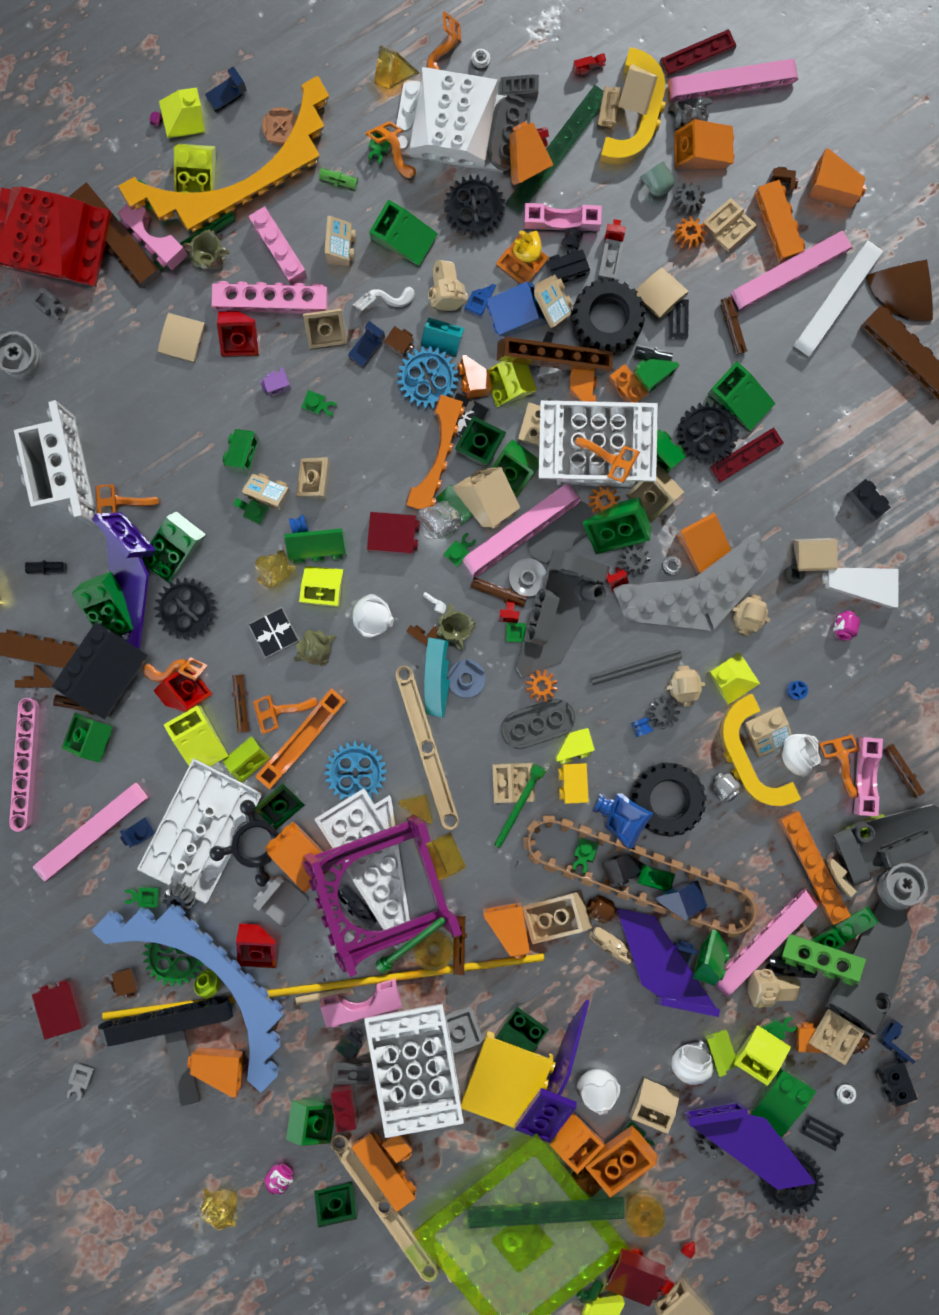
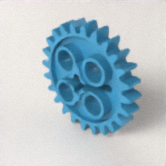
M429 346L428 351L421 347L420 353L414 349V356L410 353L407 354L409 360L402 359L405 366H399V369L403 372L397 373V377L402 378V380L397 381V384L403 385L400 388V392L406 391L405 399L411 397L410 404L417 401V407L422 403L424 404V409L427 408L428 404L434 409L440 395L453 397L454 394L451 389H457V386L453 383L459 381L458 378L454 377L458 374V371L452 370L455 368L456 363L450 364L452 357L446 359L445 351L440 355L439 348L432 352L431 346ZM435 361L438 366L432 370L427 367V363ZM420 362L424 364L428 376L432 375L431 383L436 393L432 392L428 380H423L425 373L420 366ZM418 369L421 374L415 378L410 375V371ZM438 378H443L446 384L439 387L435 384V381ZM426 386L429 392L421 395L418 392V388Z
M354 740L353 746H350L348 741L345 748L339 745V752L333 749L334 757L328 756V760L331 763H325V767L329 768V770L324 771L325 775H329L325 782H331L328 789L335 788L333 795L340 793V800H342L344 796L348 798L365 788L371 799L372 792L378 794L376 788H383L380 781H386V777L381 774L387 773L386 769L381 768L386 765L385 762H380L383 756H376L378 749L376 748L371 751V744L364 747V741L358 746L356 740ZM348 758L351 764L348 767H343L340 761ZM362 758L370 760L368 766H362L359 762ZM353 768H357L358 771H373L372 773L358 772L357 776H354L352 773ZM338 771H348V773L339 774ZM348 777L351 780L350 785H342L341 779ZM368 777L371 782L368 785H362L360 779Z

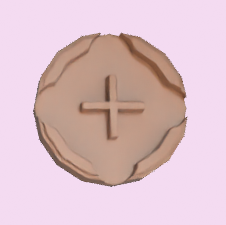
M277 107L271 109L263 117L262 130L266 139L273 145L283 146L292 132L297 116L288 108Z

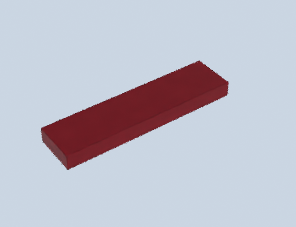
M728 29L662 57L660 62L668 78L731 51L737 45Z
M773 427L726 456L724 460L721 459L713 464L709 469L717 482L721 483L778 448L784 442Z

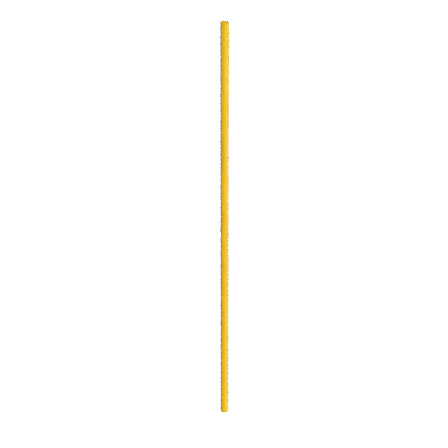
M544 954L527 955L525 958L520 959L512 957L467 963L464 966V972L544 961ZM453 965L267 990V992L269 993V998L377 984L392 979L400 981L452 974ZM233 995L227 996L230 1003H237ZM206 999L102 1013V1019H118Z

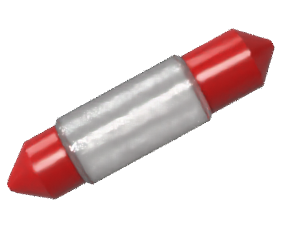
M695 1242L684 1244L681 1250L677 1252L665 1271L667 1280L665 1285L659 1288V1295L669 1294L674 1285L677 1284L696 1253Z

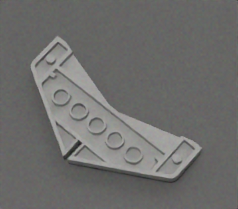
M757 532L749 535L737 547L703 572L690 579L637 585L625 584L613 589L624 617L628 621L711 631L705 614H709L715 629L770 566V561L761 536Z

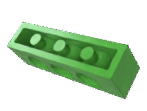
M791 934L788 936L782 959L786 960L785 963L796 967L798 964L804 966L806 971L812 973L819 971L824 973L823 976L835 979L837 977L843 979V983L851 986L859 985L866 963L865 958ZM805 950L810 953V956L807 959H801L799 953ZM826 957L829 963L822 966L818 963V959ZM845 963L848 966V970L840 972L837 969V965Z

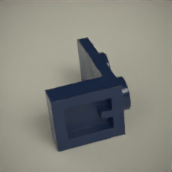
M234 66L227 70L229 78L205 94L215 110H218L247 91L243 79Z
M368 321L365 325V333L349 352L348 357L363 367L385 339V332Z
M145 817L131 827L122 829L120 831V839L125 846L128 845L131 848L155 835L156 831L148 818Z
M681 939L680 942L674 941L675 947L689 966L692 954L697 955L698 951L691 942Z
M892 1018L878 1036L883 1040L881 1044L890 1051L892 1049L897 1051V1057L904 1063L909 1061L914 1064V1059L892 1043L893 1039L896 1040L901 1035V1029L904 1027Z

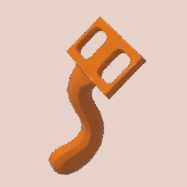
M445 11L442 12L444 31L448 33V38L445 43L438 46L430 54L427 68L440 70L438 66L439 57L451 50L457 41L462 42L460 23ZM446 18L449 21V28L447 27ZM455 25L457 26L458 35L455 32Z
M388 121L367 131L365 135L378 144L388 141L392 145L394 163L404 177L412 178L416 175L415 167L406 165L401 156L400 142L397 135L403 132L402 129ZM391 126L394 129H396V131L389 132L385 128ZM377 132L384 137L378 139L371 134Z
M577 437L575 440L577 446L592 451L610 463L612 468L607 477L622 483L625 482L640 454L638 450L623 446L619 455H612L585 438ZM626 450L634 452L630 461L622 459ZM617 467L625 469L620 479L613 477Z
M114 484L95 486L97 514L101 513V507L111 506L112 513H116V507L119 505L153 506L159 504L158 497H119L115 495ZM101 487H110L111 496L109 498H100Z
M190 657L188 660H175L164 672L157 671L150 664H146L142 671L146 678L154 682H162L165 678L174 674L177 669H179L178 673L196 680L208 665ZM191 662L196 663V664L202 666V668L195 667V666L191 665L190 663H191ZM187 669L191 672H194L195 675H191L187 672H184V670Z
M270 695L253 701L261 734L279 728L276 719L279 714L308 710L318 704L317 699L309 698L301 703L278 706L272 704ZM267 699L269 708L260 712L258 702ZM271 717L273 727L265 730L263 720Z
M853 735L819 743L825 759L834 757L839 759L847 794L851 799L856 798L857 790L852 783L848 759L849 753L859 751ZM852 740L855 747L846 750L842 742ZM834 745L836 752L826 754L823 747Z

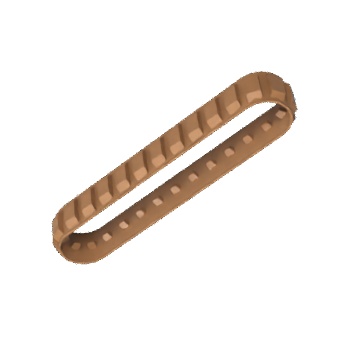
M543 815L542 820L538 822L533 820L526 827L529 832L527 836H523V848L528 849L530 852L527 857L535 865L539 862L544 864L543 869L555 873L558 869L562 871L561 875L571 880H574L575 876L579 877V882L592 887L593 883L598 885V890L609 894L611 890L616 891V896L628 901L632 897L635 904L643 907L651 904L652 910L665 915L666 911H669L672 918L680 921L684 920L659 902L655 903L647 900L646 893L641 892L637 896L629 893V887L625 885L618 889L610 886L606 878L603 882L592 879V873L590 872L583 876L575 873L571 865H568L566 869L555 865L556 860L550 858L548 862L539 859L542 853L538 850L534 853L531 851L530 846L536 845L535 839H531L532 833L538 834L541 831L538 826L545 823L546 828H552V823H558L562 825L561 831L567 832L569 828L580 832L579 838L585 839L587 835L598 838L597 843L601 846L606 841L616 845L615 851L619 853L623 849L634 852L633 857L638 860L642 855L652 859L651 865L658 866L662 862L670 865V872L676 873L678 869L688 872V878L691 880L699 876L707 879V886L712 887L714 883L725 886L724 892L730 894L732 890L739 891L741 894L738 898L742 902L747 900L748 906H745V913H748L746 919L742 918L739 921L741 924L735 927V924H728V928L719 927L720 921L714 919L712 923L701 920V914L688 920L689 924L702 928L704 924L709 932L714 929L719 934L724 932L726 937H739L740 933L744 931L748 933L756 925L754 920L755 916H759L758 904L752 900L754 895L743 886L740 889L737 888L738 883L725 878L723 882H720L719 876L709 872L701 875L702 870L690 865L686 869L682 868L683 863L672 858L666 862L664 861L665 856L653 851L648 855L646 854L647 849L637 845L634 848H628L618 838L613 842L609 840L610 835L598 831L595 835L591 833L592 829L580 824L578 828L573 827L574 822L563 817L560 821H557L554 815Z

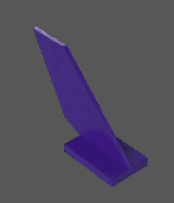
M122 512L98 513L93 516L92 520L106 536L109 572L113 573L121 586L133 627L131 631L121 635L126 641L140 649L149 580L148 572L141 557L153 556L156 549Z
M616 908L641 985L659 996L656 998L655 1004L719 1017L720 1009L716 1008L699 981L693 978V972L656 917Z
M585 1000L568 1025L555 1061L554 1070L549 1078L547 1089L541 1088L515 1123L516 1131L551 1143L575 1111L577 1102L565 1098L561 1094L571 1075L589 1000Z
M740 1102L683 1112L684 1120L690 1127L703 1134L777 1190L816 1183L766 1118L748 1114L747 1108Z

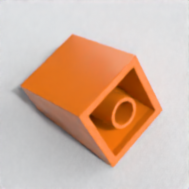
M694 119L675 131V169H725L732 165L735 157L733 150V126Z
M525 121L513 127L514 132L509 134L511 182L513 185L521 183L553 165L533 122L527 124Z
M825 148L817 162L808 197L853 208L865 194L867 187L864 185L865 177L833 151Z
M715 512L680 530L676 534L697 575L731 551Z
M293 821L290 825L284 827L276 838L269 841L265 850L272 860L305 893L311 888L309 884L311 877L306 873L302 863L306 861L304 855L309 853L316 855L324 851Z
M521 903L483 909L484 918L510 957L514 956L515 959L525 958L526 954L530 953Z
M198 1047L188 1057L187 1067L191 1068L190 1074L230 1097L236 1098L241 1090L244 1051Z

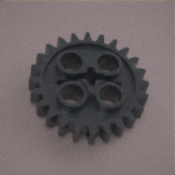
M470 174L467 181L462 177V183L456 180V188L450 186L451 193L446 192V197L448 198L444 200V205L447 206L444 208V212L448 213L446 219H452L450 226L456 225V231L463 229V235L467 231L470 233V237L473 236L474 232L480 237L481 231L487 235V229L489 228L491 231H494L493 224L499 226L500 222L498 219H503V214L500 213L505 212V207L501 206L505 204V199H500L503 196V192H498V185L493 187V180L487 183L486 176L483 180H480L479 174H477L476 179H473ZM471 190H474L478 222L474 218ZM484 192L488 196L486 198H480L478 197V194ZM461 195H466L469 197V199L466 201H462L459 199V197ZM482 211H488L490 215L487 217H483L480 213ZM468 213L472 217L466 220L462 218V215Z
M708 401L705 407L701 403H698L697 409L691 406V413L686 410L684 413L686 417H681L680 419L683 424H678L677 427L681 430L677 432V436L682 437L678 440V443H684L682 446L683 450L688 449L686 456L693 454V460L699 457L700 463L707 459V463L710 464L712 458L717 463L719 456L724 460L726 458L725 453L730 455L732 453L730 448L735 449L736 444L734 442H737L739 439L735 435L740 430L734 429L738 422H732L735 415L728 416L729 409L725 412L722 411L724 405H721L719 409L716 408V402L710 407ZM709 416L713 417L716 422L709 423L706 418ZM718 424L723 425L721 427L714 429ZM696 426L699 428L700 432L693 433L690 430V427ZM712 429H714V430L712 431L711 435H710V434H706V435L703 436L705 430H706L707 432H709V431H711ZM722 432L726 438L719 439L716 434ZM703 436V437H702L700 440H698L697 442H694V441H693L694 439ZM707 442L710 448L703 449L700 443Z
M184 577L183 583L178 578L176 579V584L170 581V588L163 586L165 593L158 592L159 596L162 597L161 600H155V602L159 603V606L154 607L155 610L159 611L155 617L161 618L158 625L165 624L162 630L167 631L170 629L169 635L172 636L176 633L177 639L181 635H183L184 640L188 639V635L195 639V633L202 636L201 630L209 631L206 625H213L210 618H216L212 611H216L217 608L213 607L212 604L217 601L210 599L214 594L212 592L206 593L209 587L205 586L202 588L203 583L201 581L195 585L196 580L192 578L190 583L186 577ZM189 590V599L183 600L181 597L182 593ZM176 596L184 605L188 606V609L198 618V621H195L189 613L182 612L184 610L183 607L173 597ZM171 604H175L177 607L173 614L168 612V607ZM203 604V612L197 614L195 612L196 605ZM185 617L190 619V624L187 627L181 625V621Z
M791 1148V1152L816 1183L786 1188L785 1192L779 1195L775 1187L761 1177L759 1178L761 1182L765 1183L760 1185V1188L766 1190L763 1196L765 1198L769 1197L767 1202L769 1204L774 1203L773 1207L776 1210L780 1207L782 1213L788 1209L790 1215H792L793 1209L800 1214V1208L803 1207L807 1212L808 1204L814 1207L812 1200L819 1201L816 1194L823 1193L819 1186L824 1185L819 1180L824 1176L822 1173H817L821 1168L819 1165L814 1166L816 1164L814 1158L809 1160L810 1155L807 1153L803 1156L801 1150L796 1154L793 1148ZM805 1188V1193L798 1196V1189Z

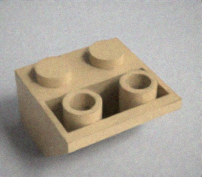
M643 1078L629 1115L635 1121L668 1134L676 1115L680 1092Z

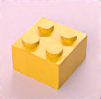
M587 763L561 764V768H558V780H562V787H559V799H563L565 804L589 803Z

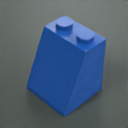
M525 282L487 299V310L493 317V328L498 335L507 337L548 324L534 296L535 284Z

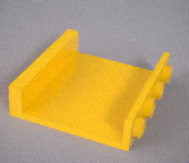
M487 1031L462 1097L461 1109L515 1128V1123L541 1088L547 1089L549 1082L547 1080L548 1073L552 1074L555 1067L553 1054L549 1053L548 1058L495 1039V1033Z

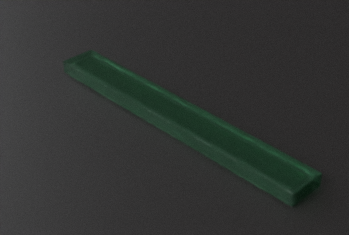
M596 85L592 87L546 148L553 165L521 182L505 202V205L519 216L525 210V203H530L600 111L604 92Z
M623 1197L467 1207L468 1229L624 1219Z

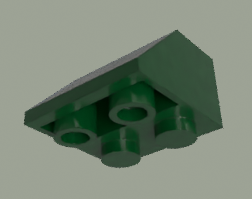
M517 1006L503 1021L496 1031L494 1038L534 1052L549 1029Z

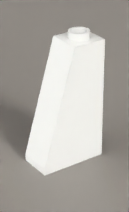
M837 568V570H825L823 572L822 582L825 584V589L889 609L898 607V569Z

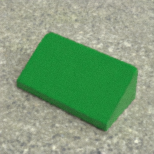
M449 485L436 497L458 528L474 517L456 494L452 485Z

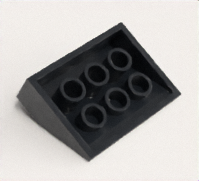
M95 622L51 687L105 720L148 655L101 623Z

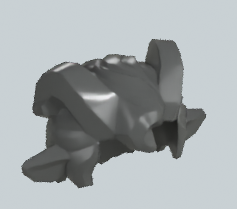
M705 97L691 98L687 101L676 100V103L670 105L668 110L674 111L676 116L674 119L676 128H681L682 123L686 125L694 119L708 121L709 114L705 113L706 107L711 105L713 101Z

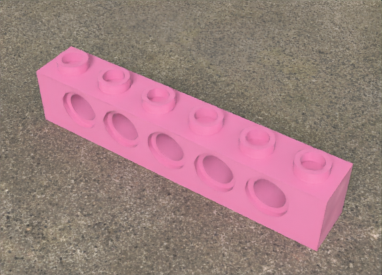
M219 281L217 284H212V308L214 311L268 313L328 311V289L323 284L305 286L302 283H294L293 286H287L285 283L267 285L264 282H257L255 285H248L247 282L229 284L226 281ZM230 293H237L235 299H228ZM255 293L256 297L253 300H248V294ZM268 294H274L273 300L268 301L265 299ZM292 294L294 298L291 301L284 300L285 296ZM312 295L313 299L306 302L303 300L304 296Z

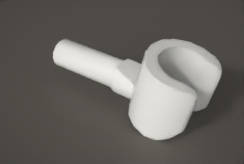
M425 592L423 596L433 604H436L434 610L444 614L446 605Z

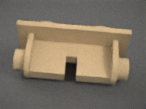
M604 87L597 125L614 129L618 105L622 95L620 87Z

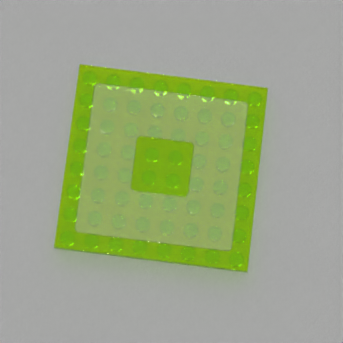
M537 1133L412 1232L480 1315H550L613 1265L621 1248L630 1251L627 1244Z

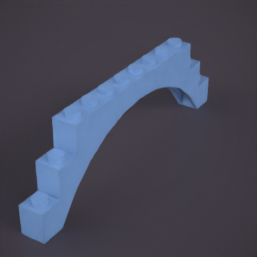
M172 904L157 920L154 919L155 916L149 909L146 908L144 910L141 907L126 923L123 922L124 919L119 913H113L110 910L91 930L105 944L142 941L177 948L199 959L214 971L230 989L242 1011L248 1031L250 1057L247 1080L261 1093L278 1076V1067L273 1061H267V1059L280 1047V1036L274 1030L270 1031L269 1029L283 1016L282 1005L277 1000L272 1001L268 997L269 993L262 986L259 988L254 983L255 979L249 973H243L240 970V964L234 959L231 961L226 956L227 952L221 946L217 947L214 945L212 937L206 932L203 934L198 929L199 925L193 919L189 920L184 916V910L178 905L175 907Z

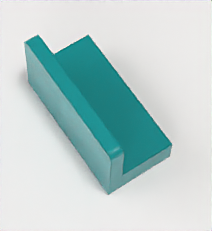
M428 317L420 345L426 348L431 346L433 350L439 348L440 352L445 351L446 354L456 356L465 328Z

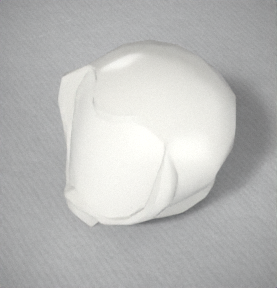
M375 594L366 595L358 600L353 609V623L364 637L378 636L393 626L394 618L388 604Z
M794 734L785 738L782 757L788 770L795 775L805 777L811 774L815 767L821 763L818 753V740L815 736Z
M700 1040L681 1046L671 1058V1067L677 1078L690 1085H698L710 1080L715 1070L711 1052L707 1044Z
M592 1069L585 1072L578 1079L576 1091L586 1107L599 1115L608 1114V1111L616 1103L621 1088L617 1079L606 1070Z

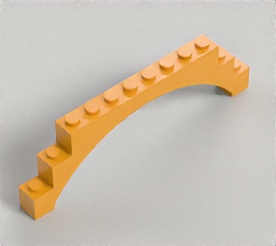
M319 76L301 84L300 90L303 93L301 108L291 134L277 154L253 175L231 186L200 193L167 191L141 183L133 177L118 185L119 191L130 210L134 208L138 210L146 205L145 202L148 201L159 221L163 219L168 221L174 217L173 213L176 212L187 232L192 230L194 233L203 228L202 224L207 221L212 223L220 218L218 215L234 211L236 205L240 203L242 205L247 204L252 200V196L256 194L259 196L269 191L268 187L281 185L285 182L284 179L290 175L291 177L297 176L301 173L302 168L315 166L320 155L310 137L313 139L319 137L325 126L315 108H323L327 105L329 94Z

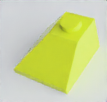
M197 87L177 90L159 101L167 138L205 132Z
M740 652L707 672L728 705L760 684Z
M613 1292L602 1294L595 1301L585 1304L582 1315H620L625 1305L623 1296Z

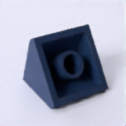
M698 880L676 885L655 899L686 921L707 908V903Z

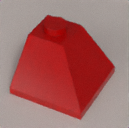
M219 311L217 329L221 356L259 355L256 321L239 311Z
M187 669L184 670V672H187L191 675H195L194 672H191ZM178 671L165 678L153 690L165 706L183 712L188 711L212 695L200 677L193 680L178 673Z
M239 923L236 950L237 962L240 966L276 968V941L257 924Z

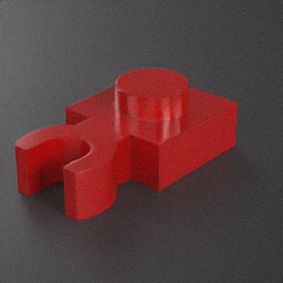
M602 53L595 57L588 56L574 60V75H586L595 67L605 66V54Z

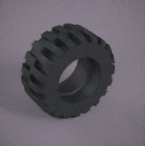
M602 278L601 282L595 280L591 282L590 286H585L573 306L571 321L573 332L576 333V339L578 342H583V347L613 351V354L616 355L621 350L626 351L631 344L636 342L644 326V315L646 312L645 307L642 306L643 300L637 296L638 291L635 288L631 290L629 284L625 281L623 284L618 283L619 279L613 278V281H608V278ZM601 302L617 304L626 315L624 326L621 330L613 333L600 331L591 322L590 313L592 308Z
M658 763L641 772L638 776L639 778L633 784L630 798L637 805L653 813L652 818L644 828L654 834L667 837L683 835L686 831H691L695 827L694 825L700 822L702 819L701 815L703 812L705 813L706 809L704 805L707 798L704 794L705 788L701 784L700 778L688 767L677 763ZM665 781L677 783L682 787L686 795L684 809L680 814L671 818L658 815L650 803L652 790L659 783Z

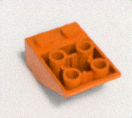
M575 1112L572 1113L551 1143H549L577 1174L605 1146L603 1140Z

